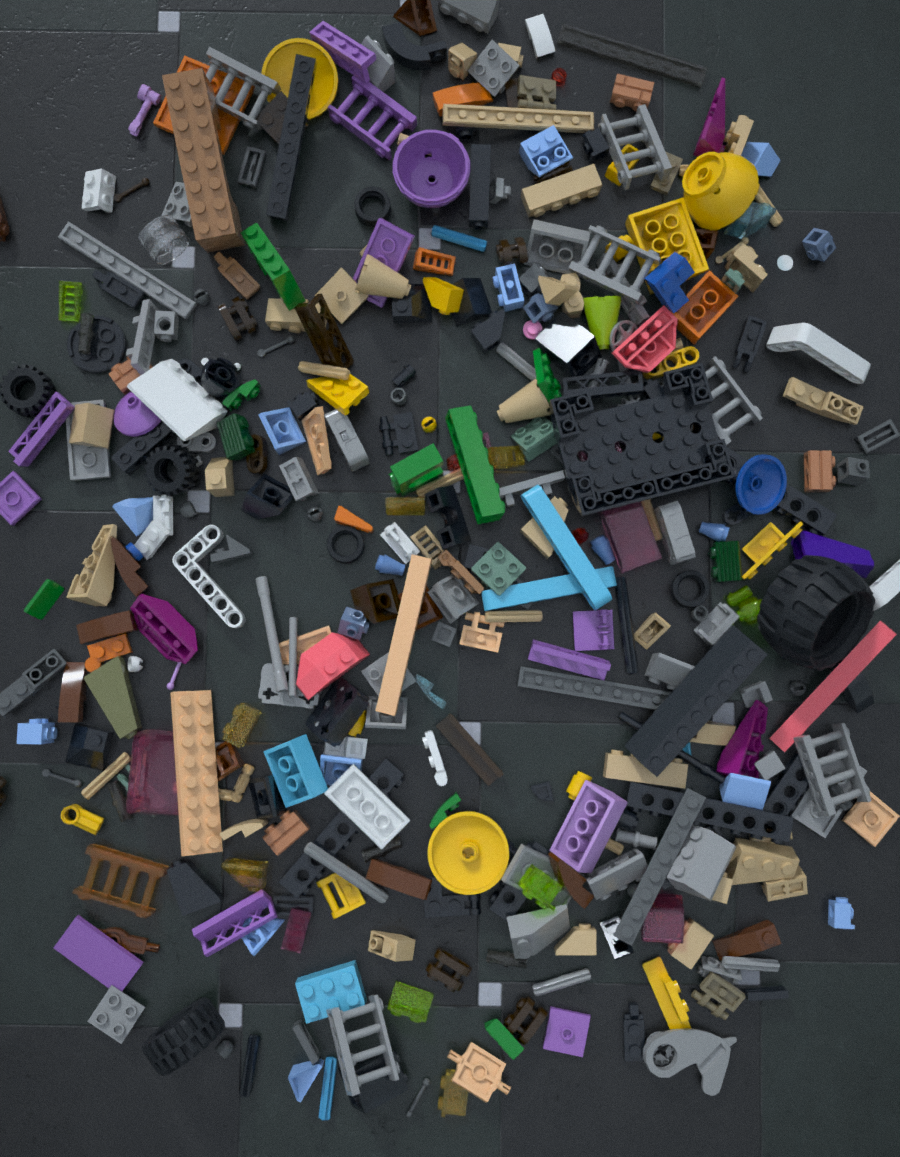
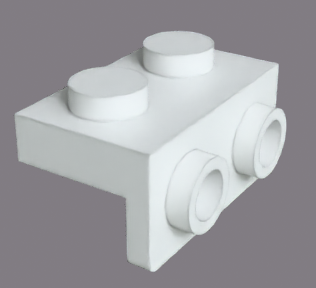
M104 169L87 171L84 178L82 209L87 212L99 209L108 213L112 212L116 176Z

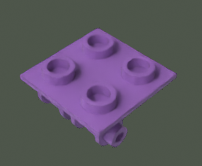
M612 610L573 612L575 651L614 649Z

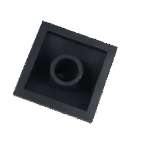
M461 278L452 284L464 290L459 312H451L456 327L488 317L492 313L481 278Z
M273 774L249 780L257 819L273 818L286 813V808Z

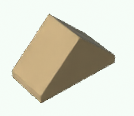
M538 277L546 304L560 306L579 289L578 286L555 278Z
M653 613L634 633V639L647 650L671 625L657 613Z

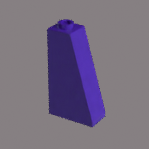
M804 530L791 541L795 559H801L805 555L831 558L850 567L862 578H866L874 568V561L869 550Z

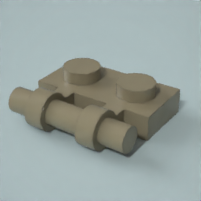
M520 75L517 84V97L525 98V100L519 99L518 107L556 110V104H550V102H554L556 99V80Z
M711 971L700 984V989L704 993L694 990L691 994V997L696 1000L697 1004L701 1007L705 1006L711 1011L712 1015L726 1020L729 1016V1013L724 1011L726 1008L734 1012L746 998L745 993L717 973ZM711 997L717 1000L719 1003L715 1004L712 1001H710Z

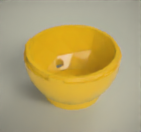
M707 152L698 156L688 166L682 180L684 201L691 219L699 227L709 229L710 231L719 230L741 217L751 205L755 195H757L760 185L758 172L754 164L743 156L730 152Z

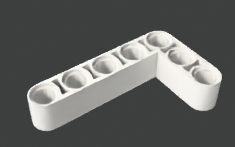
M808 323L773 327L766 345L768 349L775 352L802 350L856 384H863L871 366L868 361Z
M208 525L175 553L172 559L173 564L229 627L241 628L246 622L245 615L198 563L221 543L224 537L220 528L215 525ZM212 530H216L217 537L211 540L209 533ZM201 543L203 546L202 550L195 553V545ZM186 556L188 561L186 565L181 566L179 563L180 558ZM199 570L201 576L198 580L194 581L192 575L195 571ZM208 585H212L214 587V591L211 595H206L205 589ZM225 599L227 606L225 609L220 610L218 603L220 600ZM234 614L240 616V621L236 625L231 622V617Z
M900 559L869 586L875 598L873 611L884 606L900 592Z

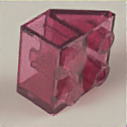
M657 895L640 928L642 941L683 944L684 907L682 895Z

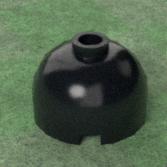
M217 358V360H208L201 371L200 378L203 388L209 394L223 398L239 387L242 377L241 374L238 375L236 372L237 367L224 358Z

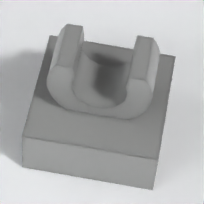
M496 177L490 183L489 203L497 204L501 199H507V195H511V187L504 186L503 178Z

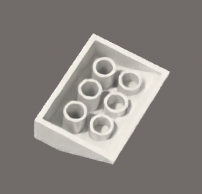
M173 359L158 363L127 385V388L183 441L217 428L216 422L222 420L228 412L219 401L215 400L195 381L192 375L182 369L180 364Z

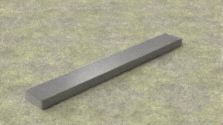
M69 221L59 234L58 238L139 288L147 296L169 310L175 311L177 315L186 321L197 306L196 302Z

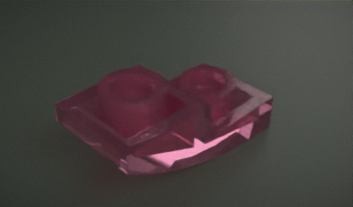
M291 908L281 949L301 953L310 920V912Z

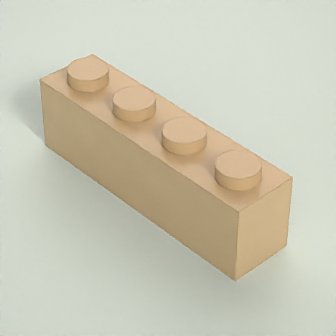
M591 164L526 187L521 191V199L528 217H539L551 209L556 211L568 203L576 204L582 198L597 196L601 190L602 183L595 165Z
M611 750V753H606L603 777L685 788L688 764L682 763L683 759L674 758L662 773L656 777L632 754L628 756L623 755V751Z

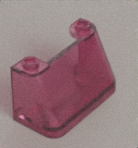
M147 729L137 732L134 736L126 803L128 813L179 816L173 732Z

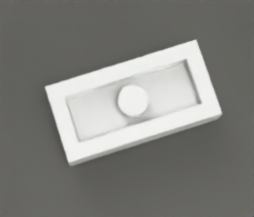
M158 519L151 521L134 546L148 560L152 558L170 532Z

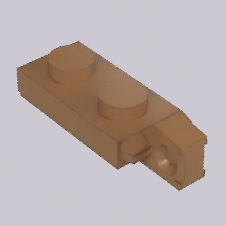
M220 252L214 256L220 265L218 267L220 273L246 300L261 288L234 258L229 257L226 259Z
M444 550L437 557L442 566H449L452 569L450 572L456 579L459 580L461 578L466 583L464 587L471 594L473 592L480 594L484 590V587L447 550Z

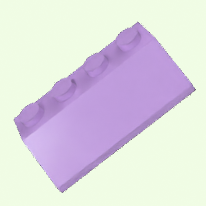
M585 780L550 851L577 872L592 873L628 802L612 791Z

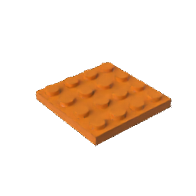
M184 55L177 72L203 68L206 74L210 66ZM218 69L210 83L215 97L228 74ZM238 77L234 78L223 103L230 107L233 106L245 82ZM251 86L239 110L240 112L244 113L255 86ZM165 96L153 124L155 127L174 134ZM218 109L221 130L217 131L222 155H225L240 120Z

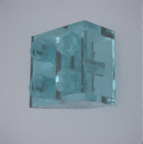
M752 201L741 217L725 227L724 234L740 239L747 237L766 227L777 208H773L767 203L760 204Z

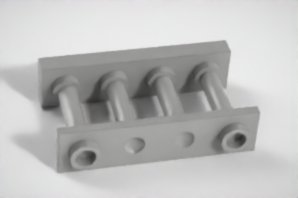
M209 47L206 55L211 60V65L206 73L209 82L211 83L217 69H220L221 66L227 69L228 72L215 97L217 108L243 121V125L253 130L256 128L261 130L262 127L256 118L268 95H271V93L277 95L280 92L281 88L278 82ZM239 75L244 78L245 82L233 106L230 107L223 103V100L234 78ZM256 84L261 87L262 91L248 116L239 110L251 86Z
M645 104L638 106L634 117L609 123L606 114H602L598 128L609 146V153L618 172V180L623 184L625 190L629 189L631 179L656 173L660 181L669 178L672 166ZM634 125L640 130L638 134L617 139L613 130ZM642 141L645 142L647 147L644 150L622 154L619 146ZM649 157L654 164L629 171L626 162Z
M590 225L589 231L594 236L582 260L578 261V263L574 261L570 263L568 267L570 272L576 273L579 277L640 305L643 300L640 287L652 264L654 263L659 266L662 263L659 254L650 249L649 251L643 250L607 233V230L601 226L593 227ZM600 240L611 243L599 268L595 269V271L588 269V263ZM620 247L628 251V254L616 277L612 279L605 277V271L617 248ZM635 255L646 261L634 284L630 285V287L622 285V280Z
M715 356L708 363L711 368L705 372L708 380L717 374L723 383L711 391L712 397L715 399L727 389L734 397L732 401L717 412L711 413L718 439H725V443L728 445L731 442V434L750 420L757 424L763 418L759 408L752 405L727 372L724 362L720 359L718 360ZM740 404L746 414L728 428L722 429L718 424L719 419Z
M845 723L832 724L834 732L811 739L810 735H800L793 738L819 816L836 814L835 805L855 798L857 802L871 801L870 790L865 783L850 739V731ZM837 740L839 752L817 758L816 746ZM843 759L847 771L825 778L821 770L822 766ZM850 778L853 790L832 798L828 786Z
M378 995L368 996L369 1004L344 1012L339 1007L326 1010L346 1094L349 1096L360 1094L359 1087H361V1084L387 1075L389 1080H399L398 1074L400 1069L397 1061L394 1060L382 1013L384 1006ZM369 1012L373 1013L374 1025L350 1033L345 1032L343 1025L345 1020ZM378 1033L380 1046L356 1054L350 1053L349 1044L351 1041ZM383 1054L386 1067L360 1076L355 1074L354 1066L357 1062Z

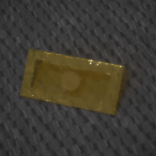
M385 498L387 515H425V498Z

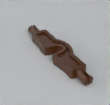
M118 927L97 928L111 939L116 937L117 943L129 952L144 954L146 951L159 952L160 944L148 943V938L130 935L127 931Z

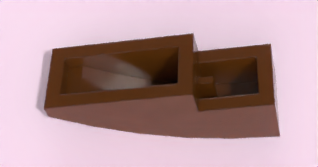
M112 535L110 541L116 566L127 587L137 597L148 587L147 583L136 572L141 566L115 536Z
M130 610L76 625L80 644L137 631L134 613Z
M66 662L67 665L64 669L60 691L58 722H83V702H86V682L83 677L87 675L85 662Z
M550 852L548 854L550 864L560 886L574 901L585 909L594 898L582 886L586 879L553 852Z
M371 859L366 879L423 900H427L432 883L431 879L379 859Z

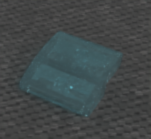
M417 674L415 678L422 691L433 703L443 709L447 702L431 692L434 684Z

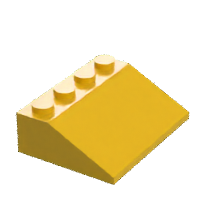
M683 197L628 215L625 226L635 246L646 251L650 249L657 252L662 262L674 252L685 257L695 272L687 280L709 270ZM637 256L640 268H642L646 260ZM653 263L647 275L657 268L658 265ZM646 282L650 295L654 294V292Z

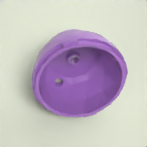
M423 130L407 137L397 147L393 159V176L397 187L409 201L420 207L439 208L453 202L463 192L470 175V159L463 144L453 134L439 130ZM431 154L432 157L425 158V155ZM435 178V181L430 182L428 179Z

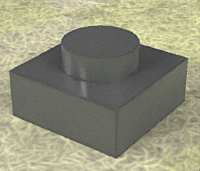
M438 622L431 640L450 648L457 629Z

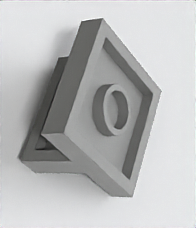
M452 574L437 582L428 591V594L450 624L479 604L473 593L471 594L464 587L465 582L461 578L459 580L456 579Z

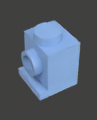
M836 897V900H829L828 925L833 928L855 929V925L851 923L854 911L851 904L848 903V898Z

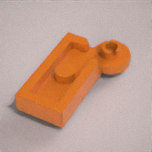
M122 634L88 645L90 658L86 660L85 668L87 671L93 672L102 666L101 662L133 653L128 635Z

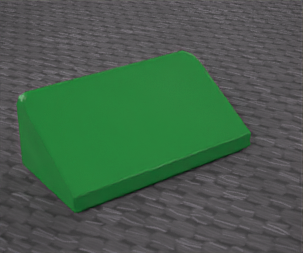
M46 579L28 603L24 612L42 620L63 593L64 587L54 580Z
M492 1019L485 1023L486 1031L511 1059L514 1060L524 1050L521 1044L498 1019Z

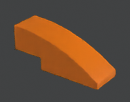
M480 83L463 84L433 92V102L439 117L443 116V104L482 106L493 102L490 92Z

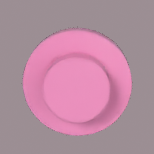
M532 320L527 321L523 327L525 337L534 340L538 333L542 331V325L539 322L533 323Z

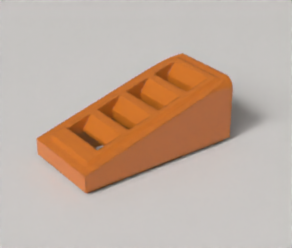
M419 247L415 253L413 270L452 276L456 257ZM422 257H425L424 263H421ZM429 258H432V265H429ZM437 259L440 260V265H439V267L436 266V265H437ZM445 261H448L447 269H444Z
M338 506L334 518L336 523L344 526L348 525L370 534L373 533L374 529L370 524L342 506Z

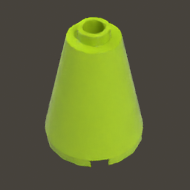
M621 296L583 298V307L590 333L595 336L599 350L609 349L610 333L618 321Z

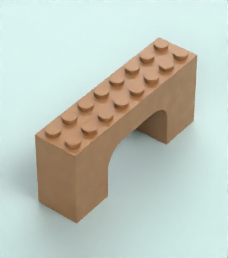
M203 68L162 75L195 239L207 253L245 246L244 239L240 234L242 228L238 208L230 193L217 131L221 130L214 90Z

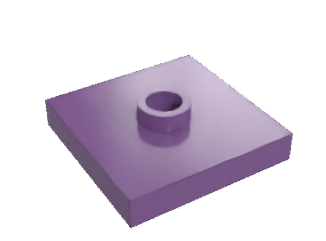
M13 470L0 482V514L11 526H14L42 498Z
M550 1006L543 1049L583 1057L590 1014Z

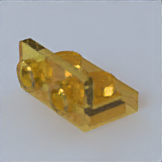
M446 1069V1075L441 1076L440 1089H444L443 1097L439 1096L438 1110H441V1117H445L446 1114L466 1115L468 1091L451 1081L456 1070Z

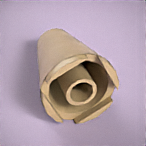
M367 254L355 292L358 294L403 299L404 295L408 296L411 285L408 284L409 280Z
M537 379L531 381L500 404V409L497 410L500 420H505L506 423L551 415V411L548 410L550 404L537 385Z

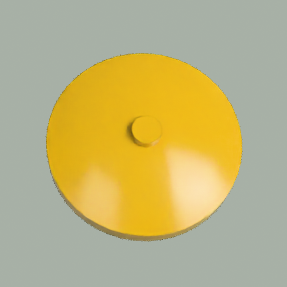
M303 38L285 40L270 51L264 61L261 74L278 82L281 88L280 91L288 98L296 54L316 58L317 68L307 118L309 120L317 118L328 110V106L332 105L337 94L338 72L335 63L329 53L314 41ZM271 93V95H268L267 101L270 103L276 95Z
M463 811L448 816L435 828L428 844V862L433 875L444 887L458 894L474 895L489 890L502 878L509 861V845L502 828L492 818L479 812Z

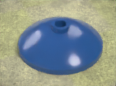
M761 454L752 457L742 466L736 480V496L744 510L753 514H765L772 511L780 503L787 485L786 471L782 463L774 456Z

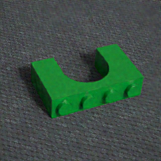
M258 223L240 232L256 263L264 275H268L287 309L290 311L299 303L305 302L306 300L290 269Z
M434 443L390 466L391 473H389L396 494L401 493L402 497L417 488L444 475L441 468L443 459Z

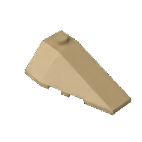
M103 525L92 545V554L84 559L82 564L85 567L80 575H75L66 598L93 606H107L110 602L114 586L115 559L110 537L114 535L116 538L117 525Z

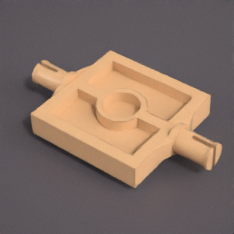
M472 1042L468 1045L462 1056L452 1051V1049L450 1050L447 1058L457 1063L456 1071L451 1079L452 1082L485 1103L489 1101L496 1089H499L506 1095L509 1093L508 1090L511 1087L501 1081L506 1063Z

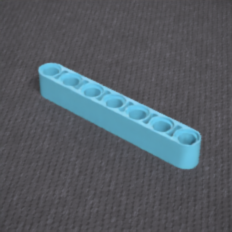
M537 484L521 494V499L590 606L597 610L612 600L610 592L540 485Z
M613 566L595 569L607 588L617 586ZM568 574L510 585L500 596L492 589L481 592L484 611H490L582 592L572 576Z

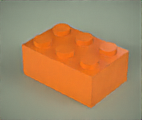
M709 270L686 295L689 301L675 313H672L678 319L676 329L695 345L735 302L738 295Z

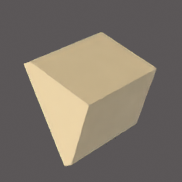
M91 403L76 404L69 443L109 449L115 410Z

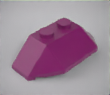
M144 594L139 595L130 607L132 613H134L139 631L166 659L187 664L198 651L195 629L168 601Z

